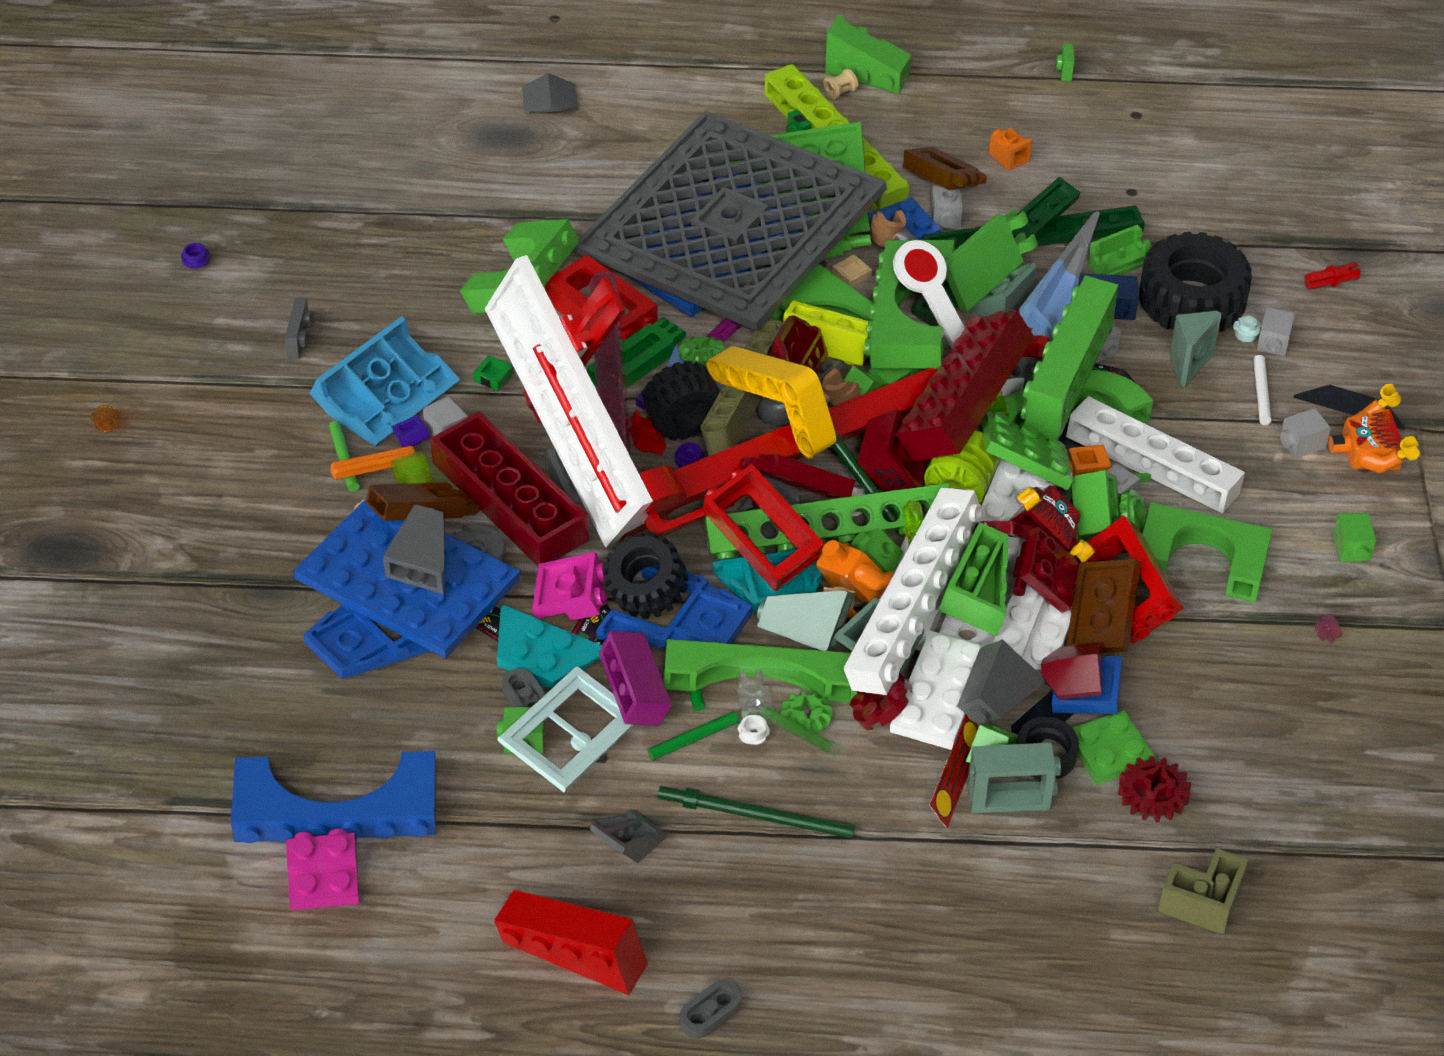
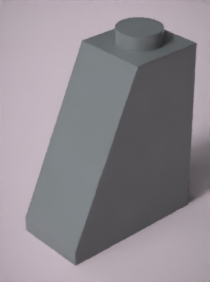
M414 504L383 556L386 578L444 594L446 590L443 512Z
M1002 639L980 648L957 707L978 726L989 723L1006 715L1038 689L1045 679Z

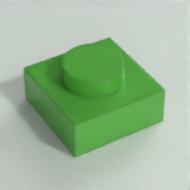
M1063 44L1062 53L1056 56V70H1061V81H1072L1074 67L1073 44Z

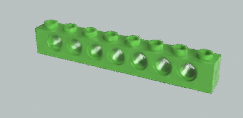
M949 483L790 506L825 544L826 541L836 539L844 544L845 542L852 543L853 539L863 531L868 532L880 528L886 535V532L898 531L899 536L917 533V528L921 526L924 518L914 515L912 510L913 504H923L928 513L939 490L950 487ZM889 507L896 511L897 520L895 522H888L883 518L882 511L884 508ZM761 509L728 514L763 554H766L765 549L777 548L778 552L796 550L793 544ZM854 512L865 514L867 517V524L861 527L854 524L852 521V514ZM705 517L704 528L709 557L716 556L717 561L734 559L735 554L740 552L708 517ZM822 517H833L837 522V528L833 531L826 530L822 526ZM765 524L774 526L777 532L776 537L773 539L764 538L761 534V526Z

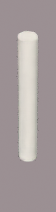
M1257 355L1253 358L1259 422L1262 425H1268L1271 423V411L1265 357Z

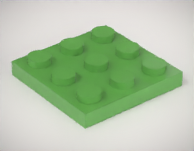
M989 411L986 412L981 420L986 452L1066 490L1069 489L1073 482L1068 452L1062 442L1054 438L1047 440L1039 436V433L1030 426L1023 425L1020 427L1012 423L1008 416L1000 412L995 414Z

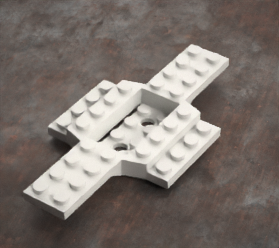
M1001 459L982 503L983 514L981 521H1009L1022 507L1016 501V494L1020 490L1027 489L1029 486L1032 488L1038 487L1043 490L1049 485L1055 488L1057 485ZM906 534L900 548L903 554L897 566L901 563L915 536ZM1008 537L1007 591L1005 593L1006 615L997 636L947 614L939 633L934 632L942 614L941 611H938L957 566L953 568L945 589L941 591L936 600L934 610L930 612L924 623V635L916 648L920 651V654L908 681L912 685V693L909 690L907 691L906 697L909 702L904 710L892 720L890 724L891 733L951 750L965 716V713L957 705L981 647L1003 639L1042 675V659L1059 647L1064 646L1068 635L1072 608L1061 613L1028 584L1023 596H1016L1012 592L1015 580L1012 576L1015 559L1020 554L1021 544L1027 541L1026 538ZM968 544L965 545V547H964V549H963V551H962V553H961V555H960V557H959V562H960V560H961V558H962V556H963V554H964V552H965V550H966ZM967 629L973 631L976 637L971 640H965L958 633Z

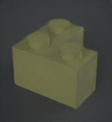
M1216 848L1207 873L1173 862L1163 886L1158 912L1224 935L1244 882L1249 859Z

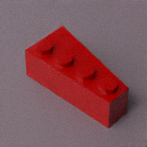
M513 890L494 919L503 943L627 995H630L648 965L633 920Z

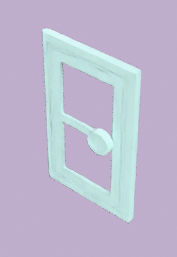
M575 667L500 735L497 740L557 788L565 792L633 725L624 724L614 694L582 669ZM578 689L615 717L593 740H591L589 735L579 732L554 713ZM547 717L573 735L571 745L574 749L580 751L562 769H559L523 741Z

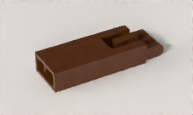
M935 147L904 150V168L947 190H953L956 187L960 189L966 188V186L976 187L977 184L986 183V175L980 172L978 168Z
M448 482L370 485L365 502L384 521L405 520L414 504L444 513V518H463L466 515H476L480 511V506L471 497L467 496L463 490L452 489L453 486Z

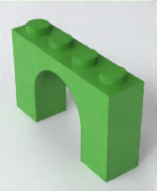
M569 219L518 222L503 238L514 261L516 258L528 256L543 287L580 242ZM509 269L500 272L474 273L461 288L460 292L472 314L486 313L485 307Z
M1151 502L1142 535L1165 575L1170 557L1178 548L1189 544L1208 545L1222 552L1230 563L1231 570L1225 596L1256 603L1273 529Z

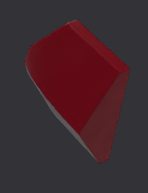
M1103 642L1059 647L1042 659L1041 674L1059 700L1102 695Z

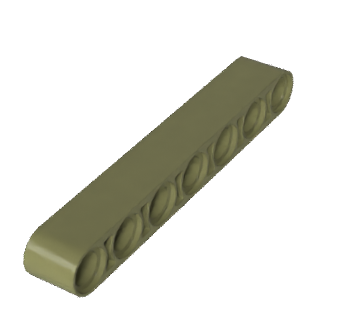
M767 320L758 331H754L745 349L770 356L774 339L782 327L781 321ZM727 385L723 386L701 425L708 456L736 446L762 396Z

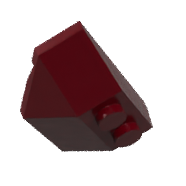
M795 315L788 316L776 335L770 356L809 367L818 374L828 356L821 329L817 326H811L807 321Z

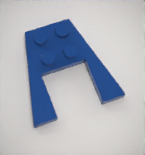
M645 568L641 570L642 577L652 580L660 568ZM686 570L688 573V581H685L688 586L686 592L691 593V595L668 628L611 609L596 630L597 639L606 640L610 631L644 633L649 646L666 648L667 639L733 644L753 615L752 605L724 588L718 590L713 587L704 576L700 574L695 576Z
M343 604L335 612L329 611L304 633V643L341 679L431 652L405 637H401L393 642L369 618Z

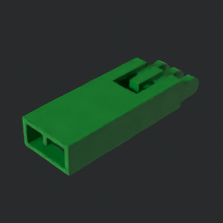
M663 317L652 325L647 324L587 366V373L593 385L611 398H614L668 360L672 355L675 345L685 338L686 332L681 328L678 329L677 325L670 323L668 319Z

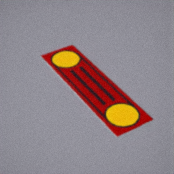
M966 714L929 804L946 829L949 826L969 774L970 763L966 762L979 728Z

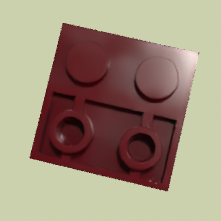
M1038 526L1029 531L1027 541L1021 544L1020 554L1015 559L1012 574L1015 580L1012 592L1016 596H1023L1028 584L1058 611L1064 613L1072 608L1079 561Z

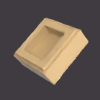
M855 254L832 266V273L852 287L872 277V269Z

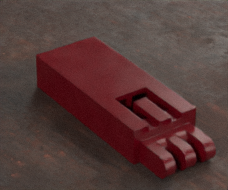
M760 454L757 458L744 457L740 461L742 469L753 464L764 477L830 499L852 496L855 480L781 455Z

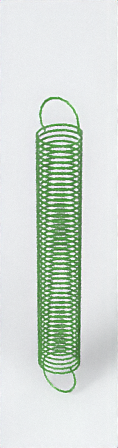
M765 706L764 713H767L769 717L771 716L773 720L775 719L777 723L779 722L781 726L783 725L785 729L789 727L798 736L802 735L804 739L806 738L808 742L810 741L812 745L816 743V747L819 748L820 746L821 749L825 748L827 752L833 744L831 740L820 737L818 733L814 734L812 730L804 728L799 723L797 724L796 721H791L789 717L778 714L776 710H771L770 707Z

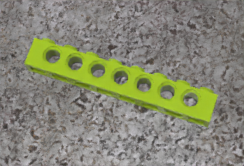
M793 64L765 74L764 95L787 119L788 113L797 109L811 123V129L849 123L848 119L835 109L833 103L829 102L820 93L819 89L808 81L804 73L800 72ZM863 137L866 173L886 181L887 190L871 208L876 211L908 199L910 187L907 180L902 178L894 170L893 166L886 162L878 153L877 149L872 147Z

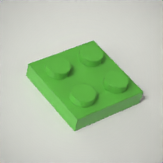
M1125 710L1118 712V714H1111L1073 727L1079 738L1078 757L1096 785L1119 778L1121 772H1125L1126 765L1130 763L1135 766L1136 759L1139 757L1144 762H1148L1149 756L1156 758Z

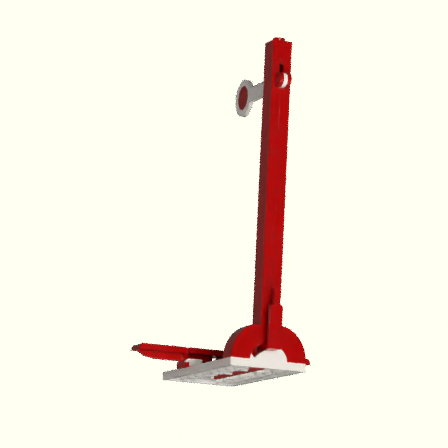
M913 240L906 242L895 253L893 260L895 274L905 287L923 294L939 326L943 327V333L952 348L954 341L960 337L965 327L942 286L947 273L945 260L937 248L925 241ZM525 255L516 258L485 307V311L525 388L523 394L527 399L526 403L533 411L538 423L542 422L605 548L623 541L629 535L632 537L647 528L650 532L656 533L659 538L661 535L665 536L704 520L707 516L704 514L703 508L673 520L664 518L675 509L704 498L713 487H721L727 483L730 475L741 468L740 461L744 457L757 458L760 454L781 455L793 460L805 457L797 447L791 425L789 424L676 470L672 466L666 465L638 473L585 369L586 364L600 347L602 341L606 339L626 311L609 277L602 278L581 308V312L574 319L571 315L559 318L528 256ZM1025 351L1022 357L1033 356L1028 351ZM938 368L926 369L829 408L834 429L841 439L845 441L865 433L868 420L896 409L903 416L908 415L915 405V400L923 393L929 379L935 375Z

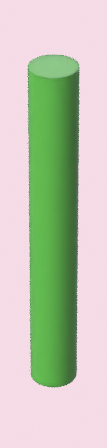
M330 422L329 430L339 461L351 458L340 422ZM357 476L345 478L349 491L355 492L360 488Z

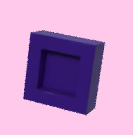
M419 415L391 426L394 436L401 447L416 446L422 440L430 437L427 427Z

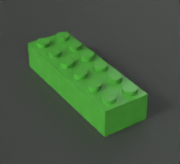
M1085 275L1081 285H1075L1071 296L1072 303L1071 305H1065L1061 318L1062 323H1056L1052 335L1053 341L1046 343L1043 351V361L1036 363L1033 372L1034 379L1033 381L1028 380L1026 383L1023 398H1026L1027 402H1025L1022 408L1021 419L1025 420L1024 425L1032 427L1039 433V436L1045 439L1054 438L1059 440L1110 334L1114 321L1118 284Z

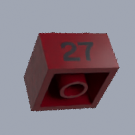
M898 409L868 420L857 461L861 468L877 484V487L884 492L922 487L929 460L913 461L895 435L902 425L904 418Z

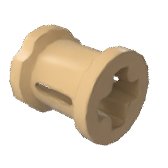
M849 68L843 70L840 75L833 78L829 76L823 80L824 91L831 100L838 99L841 94L847 91L854 92L858 87L857 77Z

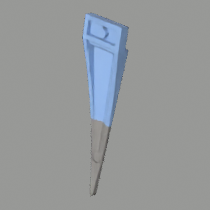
M1095 212L1089 217L1019 308L1020 315L1027 326L1033 328L1032 333L1034 336L1043 335L1048 337L1050 342L1053 341L1052 335L1057 322L1062 323L1061 318L1066 304L1071 305L1072 292L1075 285H1078L1086 253L1100 215L1099 212Z

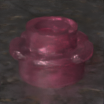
M1331 613L1323 617L1321 614L1318 616V623L1314 624L1317 635L1321 641L1327 639L1330 644H1333L1334 639L1342 636L1337 620Z

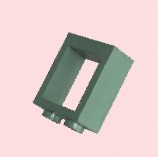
M1052 743L972 746L967 784L971 813L1050 810L1052 796H1057L1058 792L1056 776L1061 774L1060 757L1054 756ZM1042 775L1041 781L988 783L989 777Z

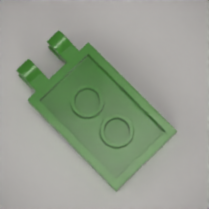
M1014 209L1007 212L1006 215L996 214L945 259L947 268L946 278L960 310L969 311L1024 262L1021 254L1031 251L1038 246L1035 235L1026 238L1025 233H1020L1015 239L1013 237V230L1022 228L1029 222L1024 211L1018 216Z

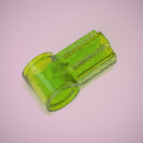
M417 451L391 461L393 473L398 484L435 483L430 475L429 466L422 451Z

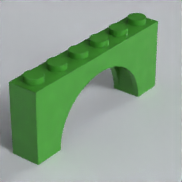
M886 240L884 252L879 253L880 269L876 271L877 286H874V303H871V321H868V338L870 339H865V356H870L871 368H939L944 357L943 327L918 323L907 317L899 309L906 297L914 291L908 289L899 281L894 271L893 260L897 250L906 242L913 240ZM920 240L937 248L944 260L955 251L954 240Z
M818 264L770 318L781 321L783 325L785 311L792 301H797L871 321V303L874 302L865 298L852 286L847 285L831 271ZM871 368L870 373L884 384L889 385L929 368Z

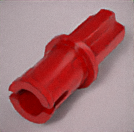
M1356 262L1337 267L1329 265L1324 270L1306 274L1304 284L1310 290L1326 286L1334 288L1339 283L1358 280L1361 274L1360 268L1353 270V268L1358 267Z

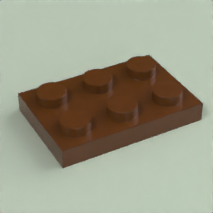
M1136 559L1079 563L1066 646L1103 642L1104 653L1128 652L1141 566Z

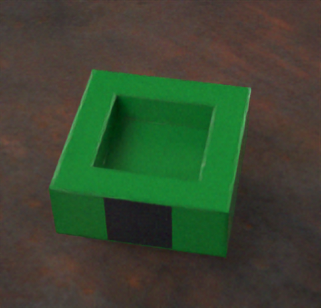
M797 109L788 113L786 133L811 129V123Z
M488 355L473 372V381L499 391L514 374L513 365Z

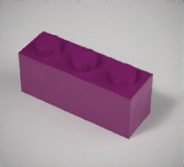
M610 631L599 651V655L624 724L660 726L672 704L645 634Z

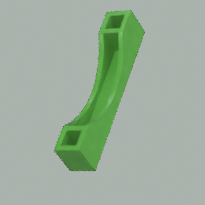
M667 639L664 686L666 690L696 691L725 679L764 677L797 685L812 694L817 691L819 697L827 698L828 702L850 703L851 699L857 694V691H852L843 669L851 653Z

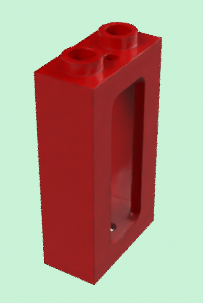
M586 254L552 276L545 285V291L557 311L564 316L571 315L574 319L588 300L579 291L589 284L597 287L602 278L609 277L623 306L630 311L619 319L606 339L602 341L605 346L612 350L647 324L652 325L657 322L658 305Z
M750 464L744 470L739 468L734 471L728 478L727 483L721 487H713L704 497V514L775 592L819 559L825 543L753 464ZM743 496L750 497L797 549V551L776 567L726 513V509Z
M1125 515L1087 541L1095 553L1086 562L1110 561L1126 549L1131 559H1136L1141 564L1140 575L1150 591V597L1134 608L1129 640L1132 644L1146 638L1150 632L1164 622L1173 619L1178 612L1184 609L1139 528Z

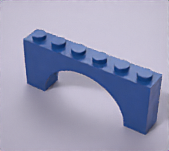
M435 751L402 752L397 770L384 785L365 796L342 802L312 801L287 791L272 775L269 757L235 758L231 827L234 842H286V839H292L301 832H309L314 836H325L334 829H343L347 833H354L355 839L436 835L437 767Z

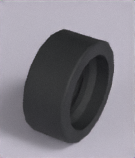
M1039 717L1025 723L1018 733L1016 744H1028L1032 740L1040 738L1058 742L1065 748L1066 754L1060 757L1061 774L1056 776V778L1060 779L1069 774L1076 764L1079 751V738L1075 730L1066 722L1053 717ZM1029 775L1039 780H1041L1042 775Z

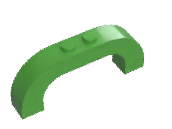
M1092 370L1073 409L1075 410L1089 396L1142 423L1150 421L1153 400L1138 384L1124 376L1107 371ZM1024 389L1000 400L990 412L993 414L1000 412L1008 416L1012 423L1022 427L1025 420L1021 419V412L1025 402H1027V399L1023 398Z

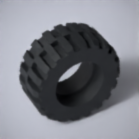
M1183 232L1182 235L1172 234L1166 240L1161 239L1146 253L1139 287L1141 305L1153 321H1159L1161 327L1167 330L1169 328L1174 329L1176 315L1218 311L1222 313L1219 330L1222 332L1230 328L1245 313L1252 281V269L1242 251L1236 250V246L1230 241L1224 242L1222 237L1214 235V237L1208 236L1204 232H1199V234H1192V232ZM1182 281H1196L1208 286H1194Z

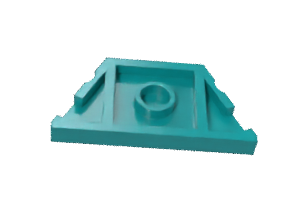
M797 550L764 555L776 567ZM744 557L712 562L713 574L737 597L752 605L753 612L758 611L760 604L766 601L767 596L818 592L823 575L816 567L817 561H815L775 592Z
M506 605L501 607L497 651L498 667L507 671L518 668L526 669L533 674L540 685L552 689L575 667H579L584 672H587L588 665L599 659L601 660L599 651L602 645Z

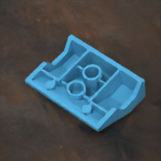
M401 316L317 378L309 394L329 416L376 447L393 433L391 426L416 416L424 407L433 403L459 383L460 379L437 354L425 352L409 334L405 318Z

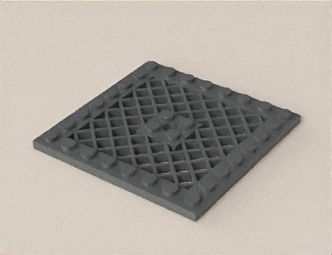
M704 111L579 238L580 242L575 247L574 252L581 256L587 254L604 266L758 331L887 190L886 181ZM722 150V152L707 154L708 152ZM739 159H744V160H745V161H740V162H735V163H730V162H729V161H734V160H739ZM725 162V165L710 167V165ZM706 166V169L691 171V169ZM766 167H767V170H762V171H757V172H753V173H752V170H756V169H761V168H766ZM748 172V174L733 176L736 173ZM728 175V178L713 180V178ZM788 176H789V178H790V179L775 181V179H778V178H783V177H788ZM709 179L708 182L694 184V182ZM770 180V183L755 185V183ZM690 183L688 186L675 188L677 185ZM751 184V187L736 189V187ZM811 185H812V188H809V189H804V190H799V191H798V189H797V188H801V187H806V186H811ZM793 189V192L778 195V192ZM712 192L711 195L697 197L699 194ZM772 193H773V195H774V196L764 197V198H760V199H759V197H758V196L767 195V194H772ZM835 195V197H833V198H828V199H823V200H821V198H820V197ZM693 196L692 199H687V200H682V201H678V200H677V199H680V198H685V197ZM816 199V201L801 204V201ZM670 200L674 201L672 203L658 205V203ZM796 202V205L784 208L781 207V205ZM771 207H777V209L769 210ZM696 209V212H691V213H686V214H681V213H680V212H683V211H688V210ZM819 212L818 215L804 216L805 214ZM676 213V216L661 218L663 215ZM800 216L799 219L785 221V218ZM657 217L656 220H651V221H646V222H642V221H641V220H644V219H649V218ZM780 220L779 223L765 225V222ZM691 224L690 227H683V225ZM677 226H679V228H680V229H675V230H670V231H665V232H664V229H667V228H672V227H677ZM800 229H803L804 231L794 234H788V232ZM660 230V233L644 236V233ZM780 233H783V234H784V236L775 237V238H770V239H769V237H768V236L775 235V234H780ZM638 234H640V236H641V237H636V238H631V239H626V240H625V238H624V237L633 236V235H638ZM701 235H702V238H700V239H695V240H690V241H687V240H686L687 238H692V237H696V236H701ZM764 237V240L749 243L751 239ZM682 240L680 243L667 245V242ZM663 244L661 247L647 249V246ZM721 245L725 246V248H720L711 251L709 250V248ZM787 246L786 250L772 252V249ZM705 249V252L689 254L692 251ZM766 250H767V253H766V254H761V255L752 256V253H757V252H762V251H766ZM682 253H685V255H686V256H681V257H676V258H671V259H670V257H669V256H672V255H677V254H682ZM742 255H747V256H748V257H746V258L737 259V260H732V257H737V256H742ZM728 259L727 262L712 264V261ZM707 262H708V265H707V266H702V267H697V268H693V267H692L693 265H698V264H702V263H707ZM768 264L771 265V267L758 270L755 269V267ZM751 268V271L739 274L735 273V271ZM731 272L729 276L715 277V275ZM754 282V285L739 288L740 284Z

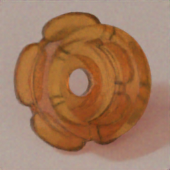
M101 405L96 408L95 413L91 414L90 420L94 422L97 430L110 432L119 426V412L111 406Z

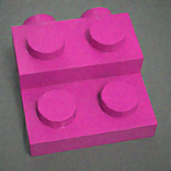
M596 552L538 564L532 612L537 619L566 613L571 621L600 615L601 606L607 603L606 592L603 588V582H605L603 576L606 574L603 571L605 563L601 562Z
M334 829L325 836H314L309 832H301L292 839H286L289 903L291 910L359 904L357 851L354 833H347L343 829Z

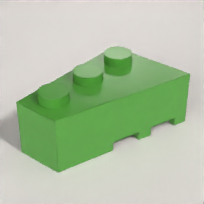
M838 14L827 31L825 74L837 76L842 74L843 70L849 68L856 75L858 83L899 94L910 76L911 54L883 38L881 41L867 34V29L862 26L859 29L845 22L846 17Z
M979 522L947 586L938 611L992 635H998L1006 615L1005 593L1007 591L1008 534Z

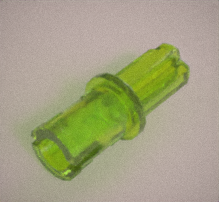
M913 500L907 501V504L903 506L905 519L903 532L908 537L909 546L924 520L921 504L913 502Z

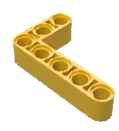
M730 346L707 360L706 367L714 381L783 402L797 447L805 457L813 458L836 443V433L823 389L817 374L811 368L736 346Z

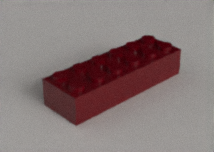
M1018 310L998 311L993 315L983 317L975 316L966 323V328L960 337L954 341V346L948 355L943 358L937 372L929 379L927 387L915 400V405L909 414L903 418L902 425L895 434L913 461L961 453L1034 338L1033 333Z
M480 411L430 438L432 463L459 490H463L467 496L471 497L480 506V510L537 566L541 563L555 561L589 541V515Z

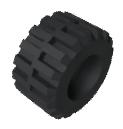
M685 361L683 364H680V362H677L669 368L668 366L663 368L659 374L656 373L652 377L653 380L647 383L645 386L646 391L642 394L644 399L642 401L643 406L658 433L662 437H669L670 440L674 441L678 438L680 440H687L691 436L694 438L702 432L701 425L720 393V389L713 377L701 363L695 362L693 364L691 361Z
M643 532L636 533L635 538L631 539L630 535L625 537L623 544L616 543L613 546L615 552H609L606 557L609 563L604 564L603 571L606 575L603 577L607 588L619 607L624 612L628 611L630 616L637 617L640 613L642 619H649L650 614L659 617L662 616V611L667 610L670 612L673 610L672 604L674 602L680 603L683 599L680 593H686L688 587L685 581H688L686 567L673 543H669L668 539L662 535L658 538L656 533L649 532L647 536ZM648 567L660 568L657 575L649 582L643 584L632 583L634 577L641 570Z

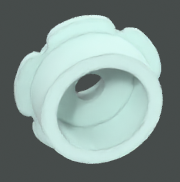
M1252 316L1240 317L1233 324L1236 338L1243 342L1256 340L1261 331L1260 322Z

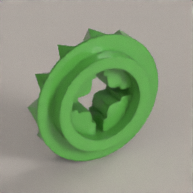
M704 335L702 337L692 336L691 339L683 340L679 346V356L684 361H691L693 364L698 362L704 366L708 359L725 350L723 342L716 340L715 337L707 338Z
M1126 490L1120 497L1119 516L1125 515L1143 534L1147 519L1144 501L1137 491Z
M803 690L800 695L791 693L789 699L783 701L781 715L789 717L790 720L796 721L797 724L799 723L817 734L825 730L831 723L832 707L829 706L827 698L819 697L817 691L811 695L806 694ZM804 706H807L811 711L810 719H807V715L802 711Z

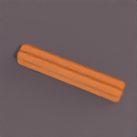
M405 446L331 463L330 472L333 478L338 480L412 464L416 461L417 455L413 446Z

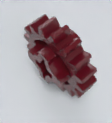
M1149 756L1148 762H1144L1139 757L1136 759L1135 766L1128 763L1125 772H1121L1118 795L1123 796L1121 802L1123 806L1131 805L1130 814L1142 813V820H1146L1149 815L1154 816L1156 822H1160V818L1163 815L1168 820H1173L1174 812L1182 814L1184 805L1189 803L1191 782L1186 781L1187 772L1178 773L1179 764L1174 763L1169 766L1165 757L1160 762H1155L1153 756Z

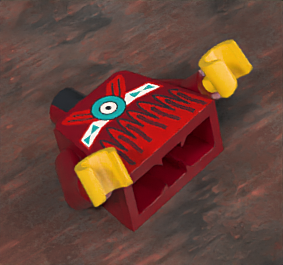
M1051 485L1043 490L1038 487L1032 488L1029 486L1027 489L1020 490L1016 494V501L1022 507L1009 521H1014L1018 525H1031L1035 528L1039 526L1049 536L1053 537L1069 554L1078 557L1082 563L1086 562L1095 553L1090 544L1084 540L1079 541L1078 523L1081 515L1070 503L1072 494L1069 490L1062 487L1055 488Z

